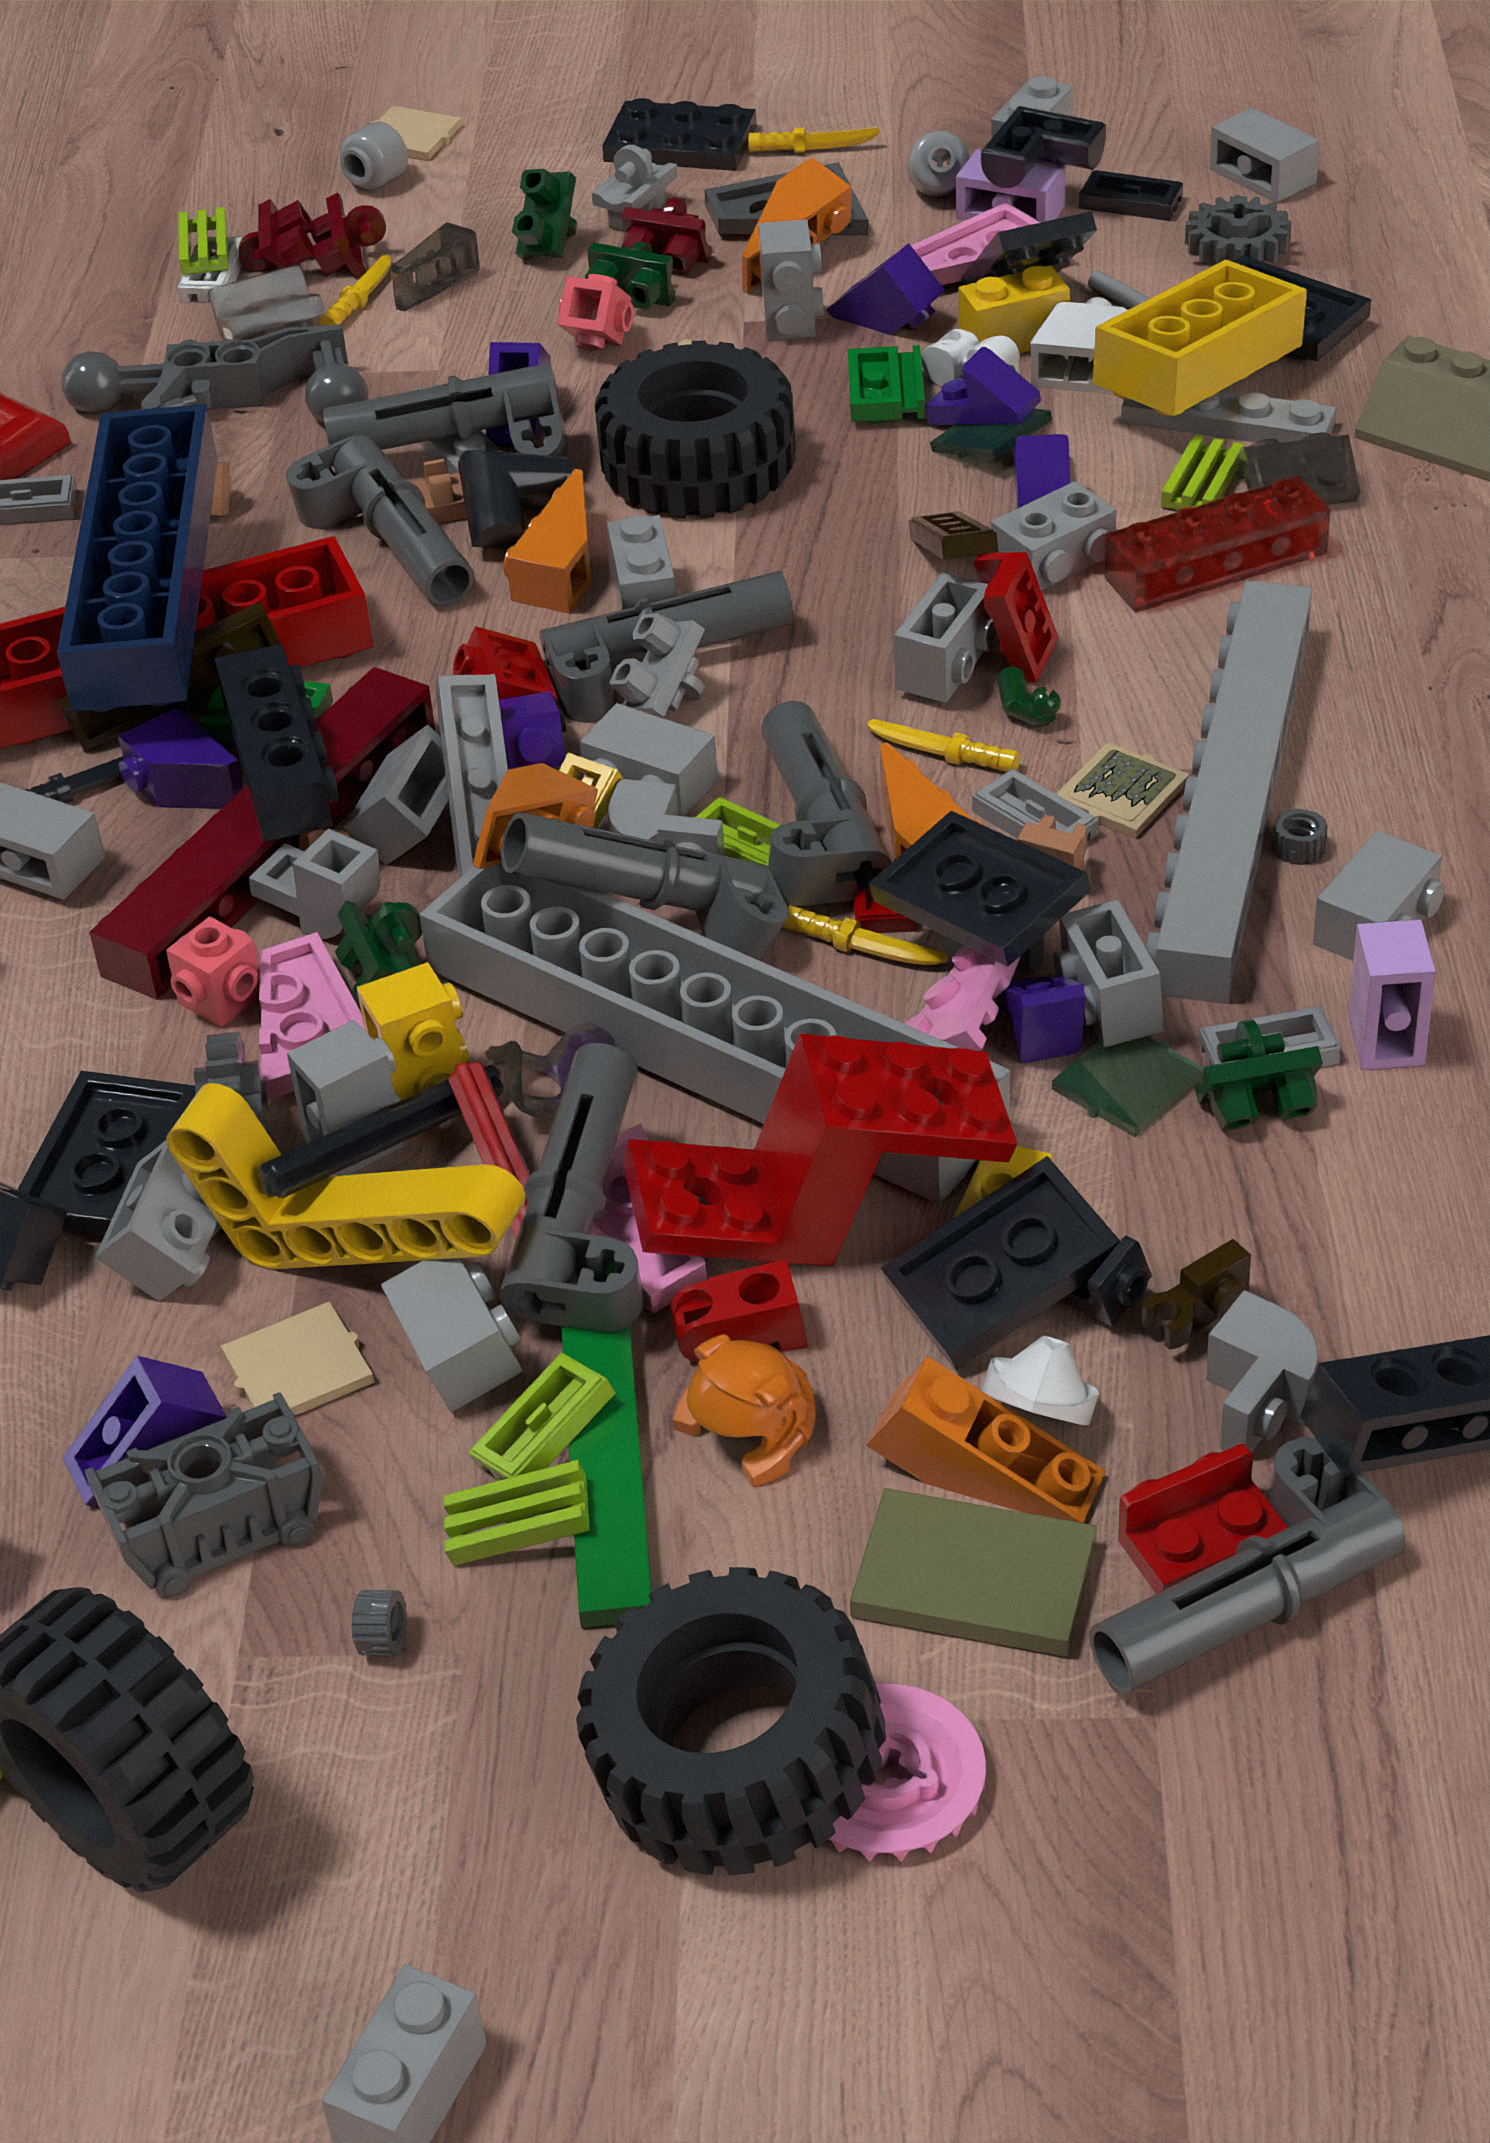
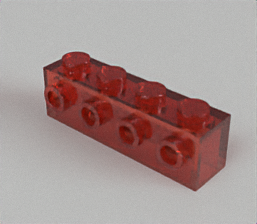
M1299 476L1280 479L1272 484L1242 493H1233L1225 498L1196 507L1183 508L1176 513L1146 522L1133 523L1129 527L1106 533L1105 579L1133 612L1137 613L1322 556L1328 552L1331 509Z

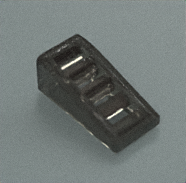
M446 222L391 266L396 309L406 311L477 273L480 270L476 233L472 229ZM413 272H415V279H416V282H415V283H414V280H413Z

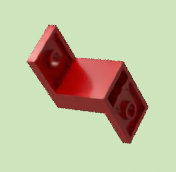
M800 1033L754 1149L628 1139L622 1161L643 1252L765 1262L787 1259L788 1263L834 1267L882 1152L1009 1163L1018 1143L986 1051L915 1045L899 1041L884 1042L853 1039L838 1035L823 1036ZM696 1196L707 1200L711 1205L700 1204Z

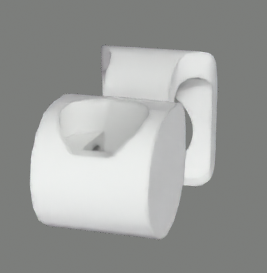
M954 329L945 334L937 343L925 348L922 352L921 362L926 376L934 384L942 387L951 380L963 377V365L981 347L989 348L1021 375L1020 354L1016 344L1007 336H994L979 343L973 333L962 329Z

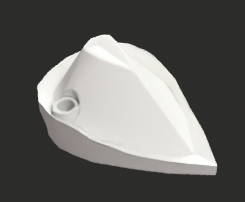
M1048 1336L1040 1337L1012 1359L1003 1357L992 1358L982 1387L984 1393L999 1401L1032 1413L1085 1426L1090 1425L1099 1395L1096 1387L1082 1381L1070 1344Z

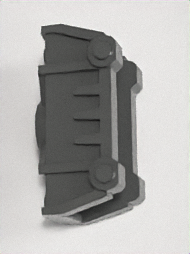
M281 1392L273 1394L274 1400L244 1412L241 1411L239 1406L230 1409V1414L226 1419L149 1450H137L136 1447L126 1451L128 1458L97 1471H94L93 1467L85 1470L90 1489L96 1498L124 1561L150 1589L155 1588L161 1597L168 1598L178 1595L188 1589L191 1578L282 1541L285 1546L291 1547L301 1544L313 1536L315 1530L313 1522L317 1521L323 1478L319 1463ZM299 1451L302 1458L274 1469L278 1464V1457L289 1456ZM161 1510L158 1517L153 1518L156 1512ZM125 1522L126 1525L133 1527L123 1531L120 1523Z

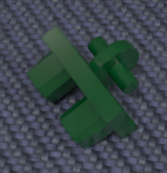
M531 169L522 172L520 189L525 194L523 211H520L514 217L512 233L518 238L515 254L522 260H530L537 256L563 258L566 238L576 234L577 221L570 216L577 177L570 171L551 173L545 169Z
M638 241L632 249L593 242L587 249L589 270L585 275V279H588L589 274H598L617 280V286L631 297V303L635 308L649 310L653 304L671 306L675 301L676 295L671 282L673 259L671 256L653 253L650 243Z
M345 901L337 916L346 934L336 948L335 953L341 965L349 971L362 974L352 988L358 1001L357 987L420 965L413 951L415 943L422 935L420 913L411 904L385 902L380 906L379 911L375 915H367L359 911L355 903Z
M1253 1019L1240 1021L1236 1027V1041L1217 1045L1218 1058L1222 1064L1206 1066L1203 1070V1082H1198L1194 1085L1198 1104L1210 1102L1211 1109L1221 1131L1245 1128L1255 1124L1259 1115L1253 1094L1268 1091L1273 1092L1279 1119L1287 1120L1312 1114L1317 1106L1314 1077L1323 1065L1319 1047L1314 1046L1284 1052L1285 1045L1281 1033L1262 1036L1257 1023Z

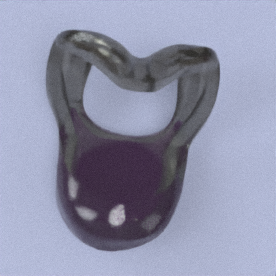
M584 1023L566 1032L545 1056L522 1051L517 1041H508L501 1046H490L485 1051V1056L493 1061L494 1065L505 1067L504 1077L507 1093L520 1111L536 1118L555 1119L575 1052L581 1046L589 1043H605L616 1046V1043L606 1030L592 1023ZM522 1068L534 1069L551 1076L558 1084L560 1093L555 1097H538L523 1094Z

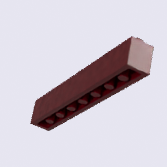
M373 667L355 685L351 686L325 713L316 719L317 731L315 732H321L328 760V766L324 767L332 766L339 794V801L329 803L333 827L329 829L333 830L354 810L387 754L426 725H429L434 731L436 730L429 685ZM246 784L237 795L214 814L181 847L177 848L163 864L141 882L133 892L107 916L102 918L89 932L100 977L158 1000L171 987L172 974L166 949L208 917H212L232 928L261 900L251 895L249 877L283 844L286 843L299 849L300 834L263 842Z

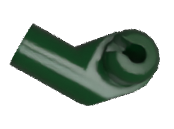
M1007 667L998 674L997 681L1002 709L1007 715L1035 727L1049 725L1056 719L1055 713L1061 708V699L1057 692L1052 690L1048 696L1046 694V687H1038L1032 694L1028 693L1025 674L1018 667Z

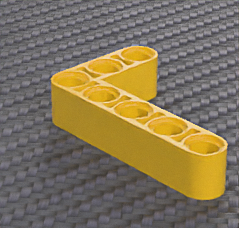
M208 1083L200 1088L167 1135V1146L171 1154L235 1248L248 1261L266 1269L452 1259L491 1255L497 1249L525 1202L526 1193L524 1188L514 1175L495 1165L486 1164L331 1176L285 1198H278L277 1196L268 1198L261 1191L262 1183L257 1173L262 1164L282 1154L244 1098L233 1089L217 1083Z

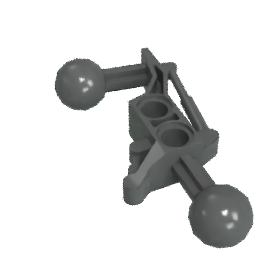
M342 324L285 328L248 340L200 343L192 339L184 340L179 344H167L164 364L119 366L117 361L105 353L86 351L76 354L65 366L61 374L62 391L69 404L82 413L89 414L110 411L122 396L148 394L141 402L142 410L207 404L208 409L263 406L269 393L295 380L309 378L306 386L305 402L315 419L324 424V408L368 400L369 391L360 373L348 365Z

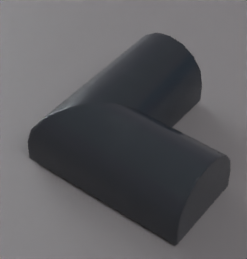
M1019 106L981 150L982 171L986 178L994 185L1001 188H1013L1021 183L1039 159L1094 170L1098 166L1103 154L1106 124L1099 121Z
M484 450L464 451L458 461V469L472 547L509 549L511 546H514L526 532L522 509H544L551 500L554 491L561 487L571 475L572 466L570 460L567 457Z

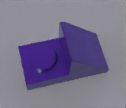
M981 347L963 365L962 373L964 378L954 379L945 383L941 390L926 404L925 409L929 425L1020 424L1042 400L1038 389L989 348Z
M1065 434L1017 437L1016 442H1013V462L1018 509L1070 484L1069 438Z
M1054 973L1011 981L1009 986L997 996L999 1009L1012 1015L1018 1057L1021 1062L1030 1063L1072 1055L1080 1051L1085 1008L1083 983Z

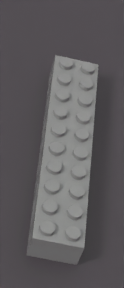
M502 864L483 869L471 867L419 914L426 960L435 973L581 1040L591 1038L598 1040L600 1043L616 1046L627 1052L635 1060L637 1066L763 1124L800 1033L823 1036L838 1035L853 1039L884 1042L899 1041L915 1045L959 1048L605 893L507 873ZM990 1061L1010 1119V1069ZM882 1152L873 1174L940 1205L979 1160Z

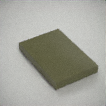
M884 1488L850 1598V1615L860 1619L1068 1657L1097 1541V1525Z

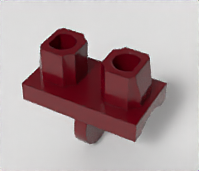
M337 192L326 198L328 213L312 220L313 231L310 233L316 243L313 245L314 258L325 276L348 266L354 278L367 272L363 246H372L382 240L386 233V222L380 210L370 205L355 207L345 216L343 201Z
M671 197L667 201L664 210L653 208L650 211L625 206L620 217L625 231L621 245L622 248L632 249L638 241L650 243L653 253L672 257V272L685 275L689 273L696 261L709 262L713 251L712 247L706 242L705 221L699 219L698 215L687 214L684 199Z
M269 199L258 205L259 231L248 233L241 239L238 257L247 269L254 272L271 270L277 265L279 280L283 286H286L296 281V265L314 256L313 245L307 236V233L313 231V221L300 201L297 200L278 210L272 200Z

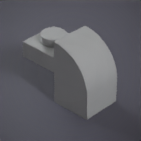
M619 778L608 808L611 832L647 840L656 834L670 836L675 846L725 856L723 822L721 820L679 816L676 784Z
M329 828L305 852L285 843L249 877L251 895L299 916L301 933L303 935L318 932L321 939L334 937L343 929L337 914L345 901L355 903L359 911H361L379 892L381 877L378 850Z
M1245 1290L1209 1333L1206 1380L1231 1392L1223 1402L1220 1449L1223 1451L1244 1443L1252 1452L1262 1438L1271 1440L1276 1435L1284 1418L1305 1427L1306 1424L1300 1418L1317 1370V1345L1311 1331L1303 1321L1290 1311Z

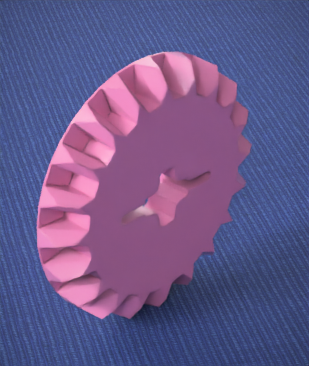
M875 1684L881 1699L880 1706L885 1718L886 1740L879 1748L882 1757L879 1770H884L889 1763L897 1764L901 1780L889 1777L883 1785L872 1783L868 1786L861 1784L866 1799L849 1820L840 1816L833 1823L836 1833L829 1839L834 1844L838 1853L847 1848L861 1851L869 1862L877 1853H893L902 1862L909 1851L922 1847L932 1854L940 1839L947 1835L957 1838L962 1823L968 1816H976L981 1793L985 1791L986 1758L982 1742L972 1723L950 1702L934 1693L909 1685Z

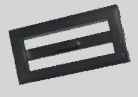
M1092 170L1079 193V209L1170 221L1173 217V212L1178 208V202H1181L1183 198V183Z

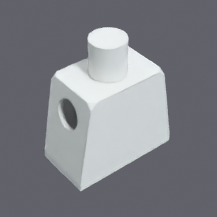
M1101 297L1091 298L1086 304L1073 302L1058 303L1031 341V384L1039 388L1114 395L1112 391L1093 384L1095 327L1127 311V309L1112 306L1108 300Z

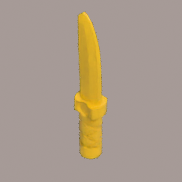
M805 127L794 128L793 132L749 133V152L793 149L795 154L805 153V150L853 146L875 138L879 135L880 129L878 127L851 130L805 132Z
M383 254L353 286L347 285L340 292L339 299L320 317V326L341 325L356 309L361 310L368 302V295L388 273L392 262L391 256Z
M871 719L867 723L868 728L880 737L903 746L945 756L946 763L958 766L962 762L975 763L978 766H988L991 769L1008 772L1012 768L1017 771L1020 765V751L1003 747L1001 749L998 746L985 745L976 741L970 742L969 736L955 732L952 737L876 719Z
M792 905L787 907L789 916L783 928L798 933H805V935L813 938L819 937L820 940L829 943L833 942V946L837 950L849 953L853 948L876 956L921 965H936L948 961L945 952L862 929L859 921L846 917L843 921L834 918L829 919L830 917L816 915L815 912Z

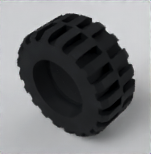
M706 340L692 341V344L678 346L677 342L665 344L663 349L657 351L648 349L638 353L634 361L627 359L618 365L614 374L610 373L604 381L596 397L595 413L601 471L605 475L606 482L617 494L634 507L641 504V507L646 512L659 515L660 512H666L672 518L686 519L687 515H700V518L715 517V513L727 511L731 514L742 510L744 505L749 502L755 505L764 500L769 494V490L774 492L783 483L793 467L796 447L791 384L773 361L768 357L762 358L757 351L745 347L741 350L735 348L733 343L720 341L718 345L707 344Z
M729 1567V1575L714 1577L710 1570L688 1575L690 1583L675 1589H671L669 1583L649 1593L651 1602L639 1611L634 1606H631L615 1622L616 1635L612 1639L607 1636L602 1638L589 1659L594 1671L585 1672L579 1687L577 1699L581 1709L576 1717L578 1737L585 1750L587 1762L619 1827L631 1841L642 1843L648 1855L664 1864H674L679 1857L685 1871L704 1875H713L715 1866H725L729 1876L755 1873L754 1864L770 1860L773 1861L775 1867H779L796 1860L797 1857L794 1851L809 1842L817 1848L836 1833L833 1823L840 1816L849 1820L866 1799L861 1784L870 1786L876 1780L882 1763L879 1748L886 1740L885 1718L880 1706L881 1699L855 1627L845 1612L835 1609L831 1598L815 1586L805 1584L800 1589L796 1577L771 1570L766 1578L758 1577L756 1569L750 1567ZM765 1687L781 1690L793 1695L788 1707L773 1726L744 1745L714 1753L689 1752L671 1746L675 1735L686 1719L700 1706L721 1694L742 1688Z
M76 1587L54 1590L0 1634V1765L5 1771V1777L15 1790H19L32 1805L30 1808L44 1823L47 1822L72 1851L77 1850L83 1855L87 1863L101 1874L108 1873L115 1883L125 1888L133 1887L135 1891L139 1892L168 1887L248 1813L254 1790L252 1786L254 1776L251 1765L244 1761L246 1751L239 1737L231 1732L227 1725L229 1719L219 1704L213 1702L202 1688L204 1684L191 1668L186 1669L175 1657V1651L160 1636L155 1637L145 1628L144 1622L129 1610L122 1611L117 1607L113 1599L102 1593L93 1595L88 1588Z

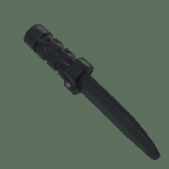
M123 756L65 778L62 773L48 777L49 781L46 784H40L25 790L68 804L73 802L74 794L121 777L119 762L123 760Z

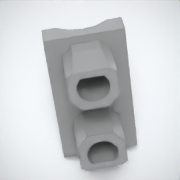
M626 145L617 151L614 156L615 173L592 192L593 205L607 209L608 225L611 228L624 231L620 217L625 206L651 211L653 208L659 209L666 203L665 187L678 177L677 164H654L651 162V153L647 149H641L635 145Z
M659 613L643 614L632 633L633 640L648 650L643 662L641 663L635 658L624 659L617 665L609 681L610 685L625 699L622 705L654 716L664 717L668 709L677 711L682 698L689 700L700 699L705 685L699 678L694 676L699 660L693 657V654L705 629L693 620L674 622Z

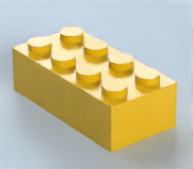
M1225 259L1096 326L1093 384L1112 391L1119 398L1132 399L1147 405L1158 414L1165 416L1179 415L1184 410L1208 397L1214 396L1224 388L1247 378L1253 372L1301 347L1307 289Z

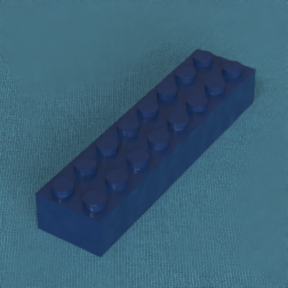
M207 404L101 413L57 650L71 711L92 709L103 712L116 707L146 704L165 706L173 702L187 700L218 462Z

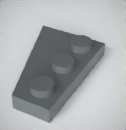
M839 162L823 165L850 185ZM787 173L705 189V206L718 234H752L777 180ZM853 189L851 222L841 232L833 235H868V219Z

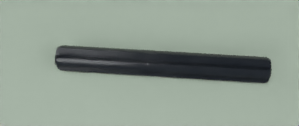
M494 1065L484 1066L496 1096L499 1097L504 1089V1085L499 1079L501 1072ZM449 1080L438 1083L262 1164L257 1173L262 1183L261 1191L268 1198L275 1196L285 1198L461 1115L462 1112Z

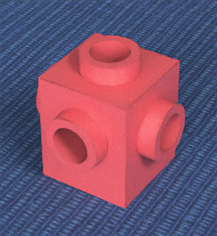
M589 274L588 279L567 276L564 293L559 303L557 325L576 338V345L584 348L604 350L605 343L622 346L624 332L629 331L633 321L634 310L631 297L617 286V280L608 276Z
M208 917L166 949L172 974L171 986L177 995L178 1004L216 1026L222 1028L259 999L260 971L257 961L258 950L253 940L242 930L232 929L218 920Z

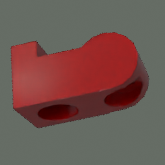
M787 1259L710 1277L709 1280L688 1285L678 1291L670 1302V1311L679 1350L683 1357L692 1362L698 1363L700 1360L694 1352L696 1347L722 1334L727 1335L731 1341H754L763 1344L779 1341L781 1352L808 1348L800 1307Z

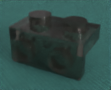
M292 265L211 288L208 291L220 337L231 340L254 339L266 335L267 330L284 326V329L313 326L312 317L326 314L321 295L308 293L302 269L298 265Z
M1320 432L1308 435L1302 440L1282 443L1277 439H1263L1249 447H1244L1237 466L1239 479H1246L1252 514L1357 502L1361 493L1349 434L1332 436L1329 433Z

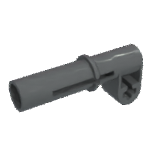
M551 363L467 380H461L455 375L448 376L447 384L323 409L329 445L350 436L365 435L373 439L381 450L455 435H460L462 441L468 440L475 431L509 425L511 439L517 453L568 456V442L556 379ZM530 420H540L545 435L543 447H534L536 446V438L529 422Z
M365 435L347 437L300 458L288 468L286 473L287 482L299 520L303 525L313 529L327 528L363 512V521L369 532L379 539H384L430 602L439 606H448L457 603L469 593L474 583V571L425 508V498L420 489L401 477L373 439Z
M776 571L648 603L647 597L639 598L631 608L539 630L548 673L557 693L562 711L568 718L574 721L593 722L602 719L617 703L616 691L609 683L613 675L612 669H615L624 659L635 658L639 662H643L648 650L634 641L632 635L639 618L643 614L659 613L674 622L695 621L705 629L697 646L699 648L791 625L794 623V612L785 577L781 571Z
M801 701L780 703L772 708L764 717L761 731L762 737L796 803V822L780 825L774 829L770 837L768 867L774 876L786 904L792 906L854 900V896L858 892L866 891V898L872 897L869 882L889 866L892 861L866 813V795L856 781L848 778L811 707Z
M521 812L516 813L511 818L504 832L501 845L502 866L507 873L639 899L641 908L656 910L662 905L693 910L696 912L706 938L763 962L789 916L787 905L767 865L675 846L670 836L656 834L647 840Z
M589 1043L581 1046L575 1052L539 1169L526 1179L524 1191L528 1204L499 1295L502 1305L511 1313L523 1319L597 1332H616L628 1328L638 1319L643 1310V1292L639 1264L634 1250L624 1241L589 1234L592 1222L597 1221L604 1213L606 1197L602 1187L638 1069L635 1060L627 1052L616 1046L605 1043ZM576 1276H579L578 1283H577V1285H575V1284H574L575 1277H576Z
M1301 1437L1288 1441L1279 1448L1274 1458L1268 1501L1289 1528L1267 1539L1256 1535L1248 1537L1239 1542L1235 1555L1091 1626L1089 1632L1090 1646L1100 1671L1108 1683L1118 1692L1128 1694L1269 1621L1282 1625L1296 1619L1302 1604L1402 1554L1405 1548V1534L1395 1509L1362 1473L1343 1476L1316 1438ZM1316 1500L1318 1501V1508L1315 1506Z

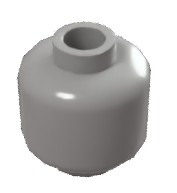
M379 121L368 123L349 134L342 141L340 148L341 169L346 178L359 188L368 191L379 189L398 178L406 169L408 155L404 140L394 128L386 123Z
M935 130L926 133L915 142L907 158L906 170L909 180L919 192L927 196L942 197L951 194L956 190V176L970 156L963 141L949 131ZM946 161L948 166L943 167V162Z

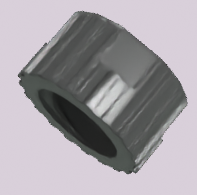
M1303 809L1288 810L1280 814L1273 832L1272 849H1274V853L1277 854L1279 859L1281 858L1284 862H1290L1293 865L1311 864L1319 858L1321 859L1326 852L1328 829L1326 820L1317 812Z
M364 1589L357 1595L352 1612L351 1627L352 1639L359 1655L396 1656L402 1652L407 1633V1611L404 1595H402L401 1591Z

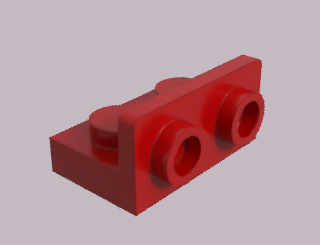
M994 552L977 555L974 561L976 572L980 582L988 584L983 597L986 614L992 618L1000 638L1002 655L1009 661L1010 667H1018L1023 670L1026 682H1037L1059 636L1027 552Z
M475 626L467 645L462 644L457 650L453 663L454 675L495 674L499 700L551 691L556 702L558 698L535 642Z
M1244 1443L1220 1453H1208L1200 1457L1192 1465L1162 1478L1145 1480L1120 1497L1118 1542L1156 1594L1235 1555L1239 1542L1248 1537L1256 1535L1267 1539L1289 1528L1253 1482V1454Z

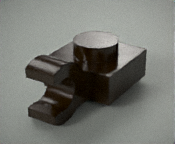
M1231 1239L1180 1270V1284L1168 1291L1153 1294L1143 1302L1141 1324L1148 1328L1158 1321L1170 1320L1172 1322L1165 1326L1164 1345L1169 1350L1185 1345L1191 1339L1193 1330L1197 1332L1218 1318H1222L1244 1290L1249 1292L1251 1254L1237 1241Z

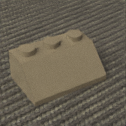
M1408 335L1383 360L1355 428L1354 438L1490 482V360L1484 359L1474 352H1461L1438 345L1428 338Z

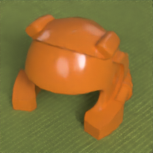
M725 1334L718 1335L700 1344L694 1350L696 1356L700 1359L698 1362L699 1366L677 1405L673 1418L674 1430L693 1437L700 1434L703 1427L710 1432L725 1437L762 1436L760 1446L751 1452L745 1453L742 1459V1473L753 1488L780 1478L790 1471V1459L800 1447L807 1445L814 1429L816 1405L813 1389L807 1379V1373L779 1350L768 1344L743 1340L731 1341Z

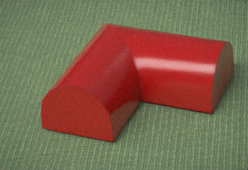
M0 393V480L16 479L68 446L71 440L67 428L57 419Z

